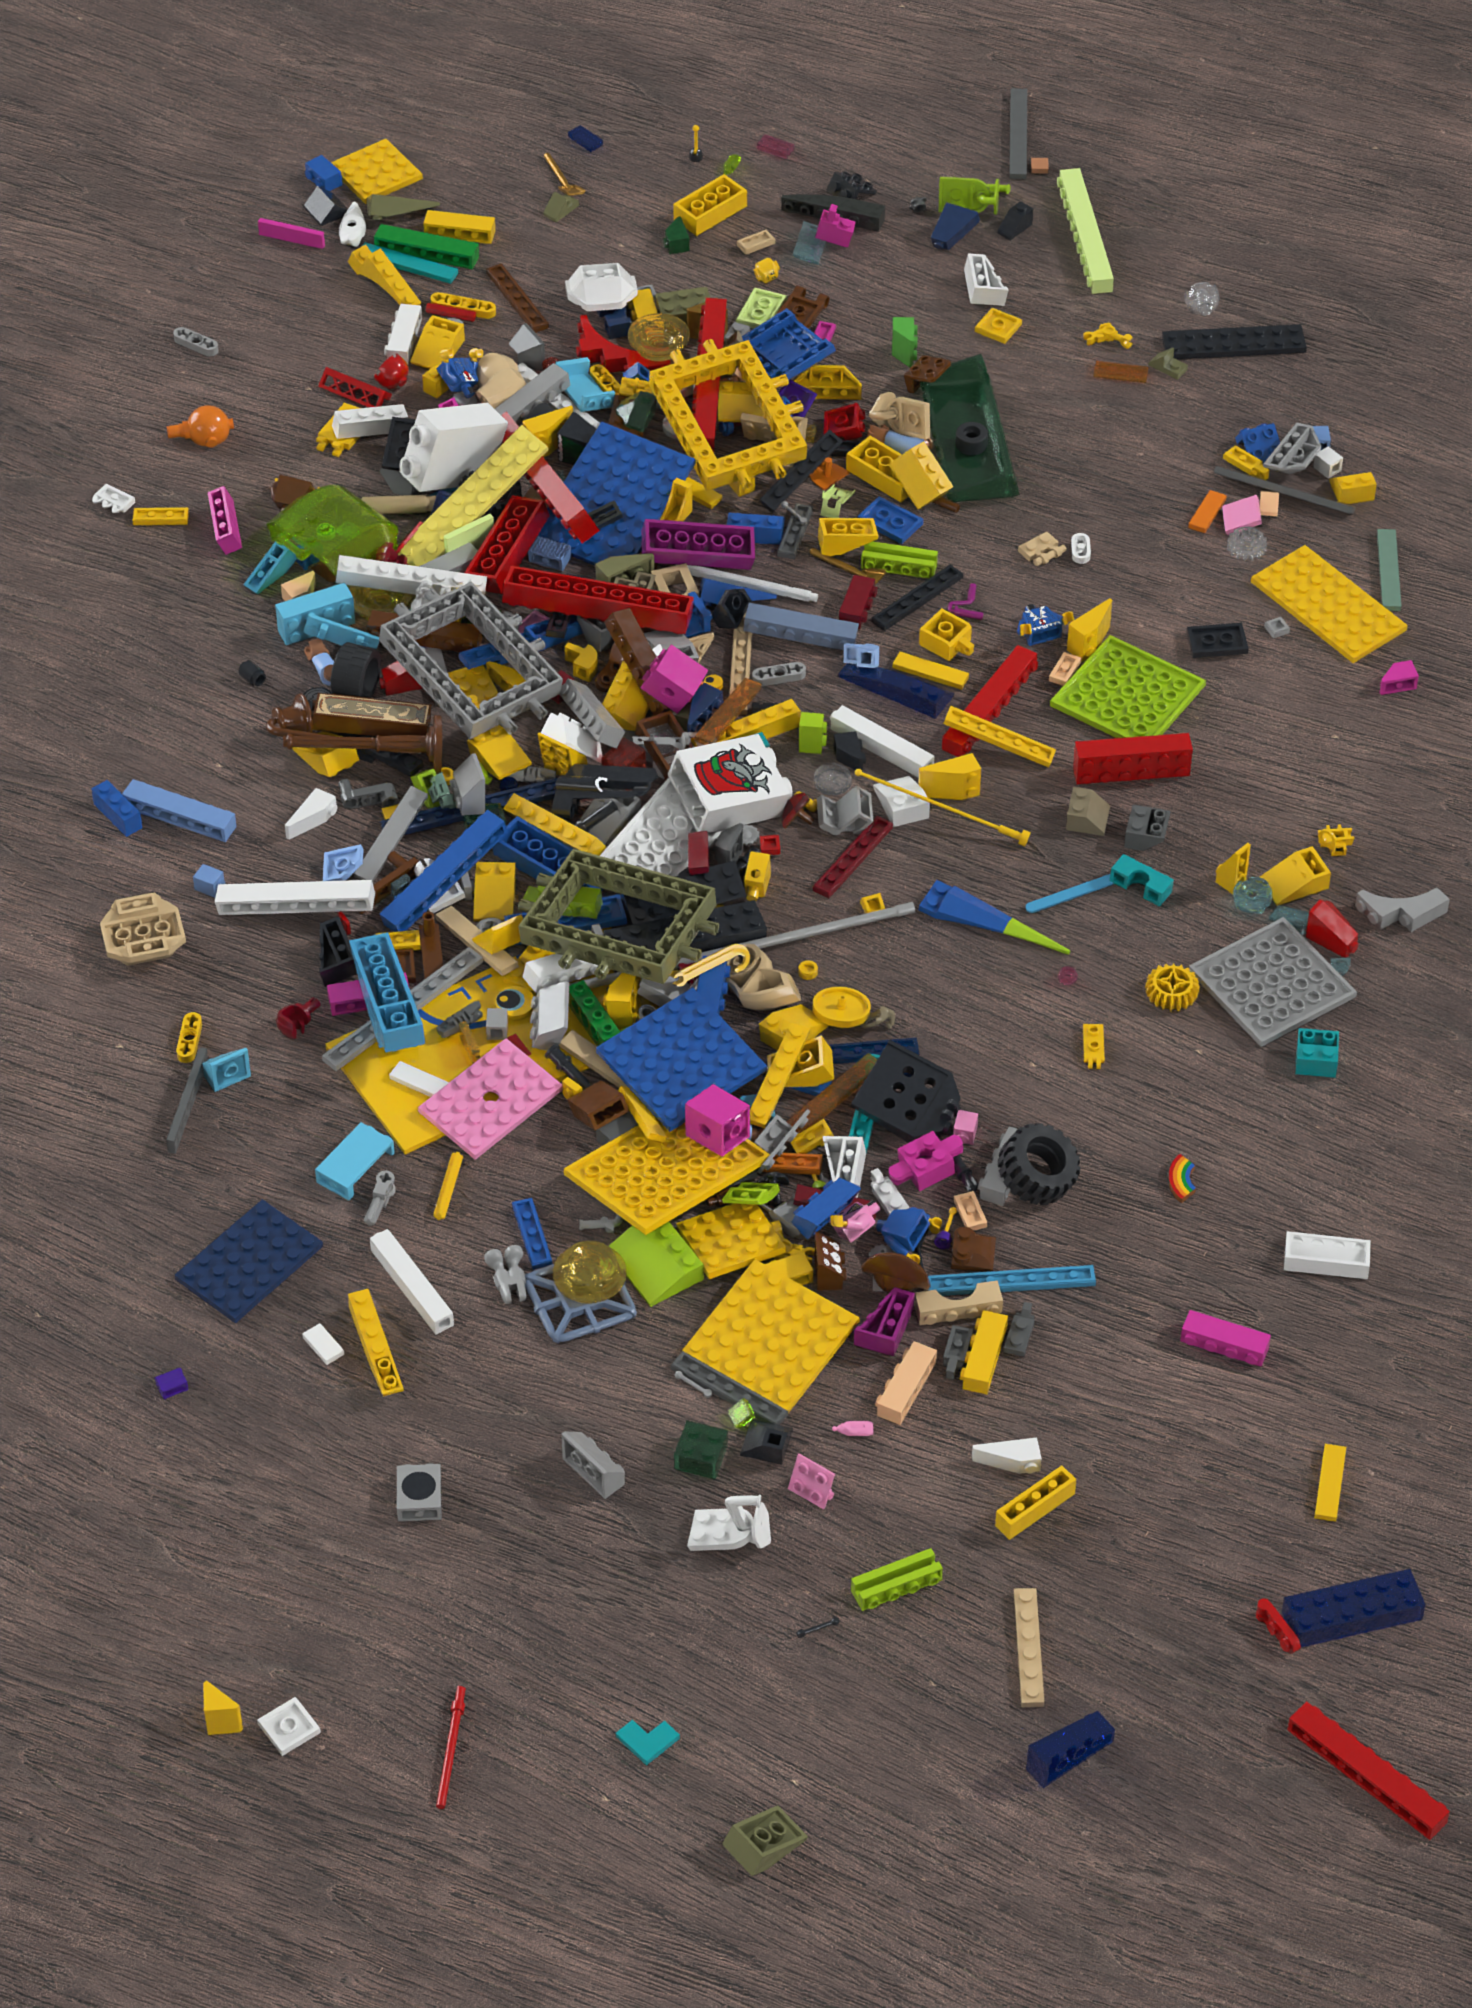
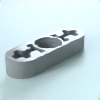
M179 327L174 330V341L177 344L209 357L218 354L217 341L185 327ZM192 341H200L199 343H192Z
M793 662L757 668L752 673V682L756 686H768L799 681L806 676V666L801 662ZM781 672L784 675L776 676L775 673Z

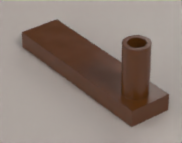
M392 851L388 855L387 860L397 869L373 885L375 890L373 906L416 877L414 867L419 860L413 857L407 861L397 852ZM357 911V912H359V913L362 915V914L365 913L366 911Z
M432 912L423 913V925H419L424 979L443 966L439 924H435Z

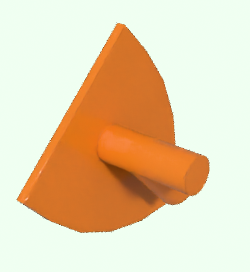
M827 457L809 477L812 482L825 491L850 472L832 463V459Z

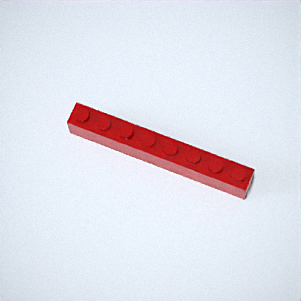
M1017 645L964 711L992 723L993 719L1000 715L1002 708L1009 704L1010 698L1018 693L1020 686L1027 682L1029 675L1036 671L1038 667L1037 653ZM950 727L942 737V750L960 757L969 753L973 744L980 739Z
M1306 1701L1289 1718L1287 1730L1427 1839L1431 1840L1447 1824L1450 1811L1443 1803L1437 1802L1429 1796L1425 1789L1419 1788L1412 1783L1408 1776L1399 1773L1388 1761L1377 1756L1370 1747L1364 1746L1353 1734L1343 1730L1335 1720H1330L1318 1707L1312 1706Z

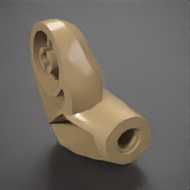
M489 353L484 355L478 362L477 377L479 380L477 384L479 390L476 394L481 403H489L495 409L526 385L518 365L513 359L505 355Z
M743 944L749 951L750 961L742 971L734 972V968L743 962L742 955H737L727 960L728 966H731L730 978H726L728 988L737 995L744 1008L770 1011L801 1001L799 990L791 975L774 970L772 961L755 944Z

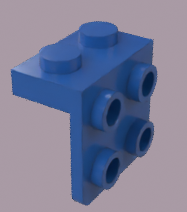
M1264 423L1256 426V428L1242 429L1235 437L1237 444L1244 443L1246 452L1263 461L1262 463H1265L1280 444L1274 423L1268 425Z
M695 591L688 593V596L694 597L692 617L686 634H684L687 638L711 631V611L706 609L702 598H699Z

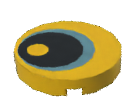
M522 986L505 987L495 997V1008L507 1009L508 1018H513V1020L524 1019L533 1011V1008H531L533 994Z

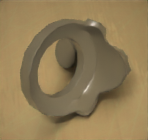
M880 1006V1009L878 1008L876 1012L871 1013L861 1026L863 1028H871L889 1019V1021H886V1026L888 1029H891L895 1023V1013L891 1009ZM876 1018V1021H874L871 1024H867L869 1021Z

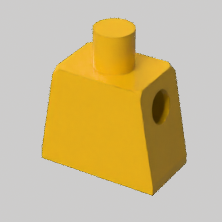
M750 852L744 878L746 899L748 901L755 900L756 902L758 897H765L771 877L770 854Z

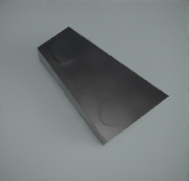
M339 916L320 923L321 953L319 957V973L324 987H326L327 985L357 975L349 939Z

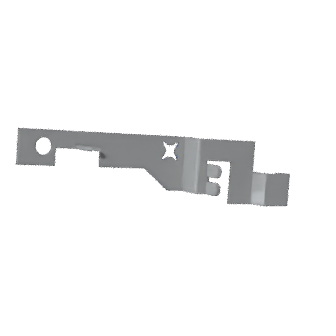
M683 732L681 737H655L654 735H650V737H632L634 745H644V741H656L657 745H672L679 750H683L686 745H690L691 738L696 739L697 747L716 743L715 737L706 736L703 739L702 733Z

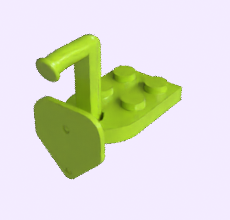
M940 177L938 212L943 211L947 202L977 211L978 213L985 210L988 205H993L994 215H997L999 192L1009 194L1011 186L1010 184L1000 185L999 179H996L995 184H986L982 180L975 178Z

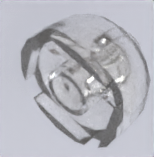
M1209 282L1197 283L1190 287L1191 290L1188 293L1187 291L1184 293V300L1188 310L1195 315H1209L1219 305L1220 296L1215 284L1212 286Z

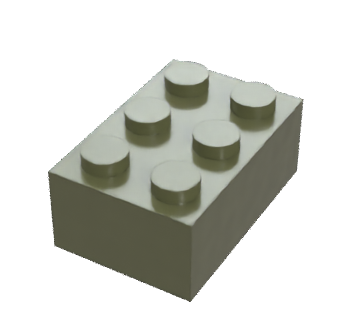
M698 287L657 293L656 309L663 331L687 329V308L704 303L706 298H710L708 288Z

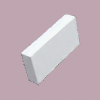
M320 1323L302 1333L303 1339L326 1365L344 1355V1350Z

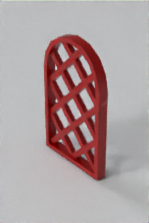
M421 521L406 535L402 542L397 546V548L395 549L397 554L407 544V542L412 538V536L417 532L418 528L423 524Z

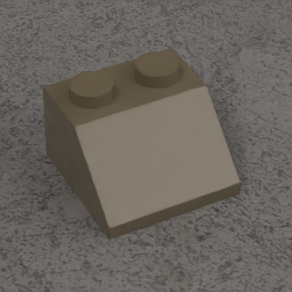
M1073 787L1067 813L1066 830L1104 836L1110 805L1092 789Z

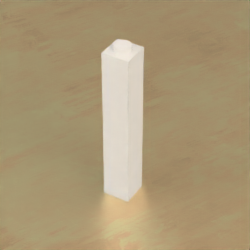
M843 705L831 714V730L837 733L856 731L858 739L862 740V747L918 778L919 768L934 764V755Z
M386 1229L371 1237L370 1246L372 1253L435 1335L454 1326L453 1312L391 1232Z

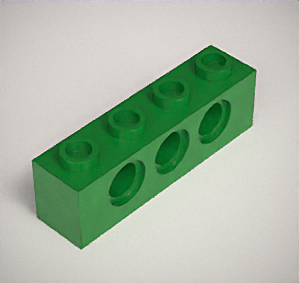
M584 980L569 985L568 1006L596 1046L601 1045L620 1033V1030Z

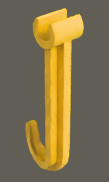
M732 944L680 971H672L670 977L677 978L679 976V979L673 982V984L681 987L688 980L737 955H742L743 962L734 968V972L738 973L749 964L750 954L743 945Z

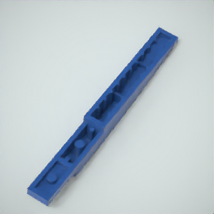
M572 615L564 639L546 637V629L550 619L526 626L524 633H521V635L529 643L541 638L545 643V649L583 634V631L577 620L578 616ZM491 643L459 653L460 661L468 670L485 665L488 661H497L501 665L508 663Z

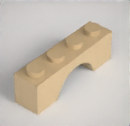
M998 1281L977 1283L973 1294L962 1300L947 1299L936 1290L916 1292L914 1306L919 1325H932L939 1322H952L959 1319L980 1317L983 1310L1000 1314L1003 1309V1298Z

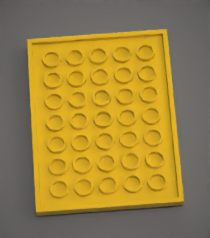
M656 1118L667 1136L664 1142L647 1139L638 1125L565 1167L564 1175L647 1235L758 1169L770 1154L749 1139H746L724 1156H720L686 1136L685 1123L669 1132Z

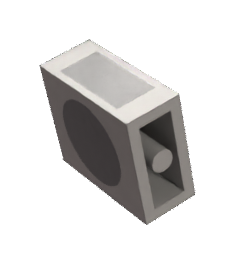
M405 1464L397 1466L398 1521L442 1520L440 1464Z

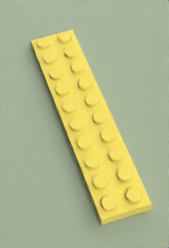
M521 425L418 528L417 532L398 553V556L404 554L408 558L407 564L419 567L444 555V535L481 518L549 450L548 447Z

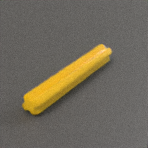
M460 1152L451 1154L433 1213L437 1220L445 1219L463 1160V1155Z

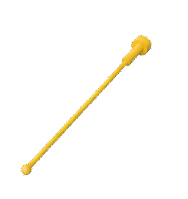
M861 769L855 770L856 776L866 777L868 779H871L873 781H876L898 791L904 792L906 794H909L911 796H914L916 798H919L941 808L947 809L949 811H952L954 813H957L959 815H962L964 817H967L989 827L995 828L998 830L999 833L1019 840L1018 844L1024 847L1027 844V841L1031 833L1029 831L1023 830V832L1020 833L1003 825L998 826L992 824L990 822H987L985 820H982L980 818H977L955 808L949 807L947 805H944L942 803H939L937 801H934L912 791L906 790L904 788H901L899 786H896L894 784H891L889 782L862 772Z

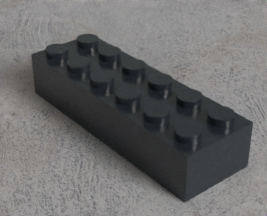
M735 860L709 867L708 873L695 875L685 873L674 876L715 888L716 906H728L743 903L746 900V893ZM621 894V901L629 925L673 917L680 912V910Z

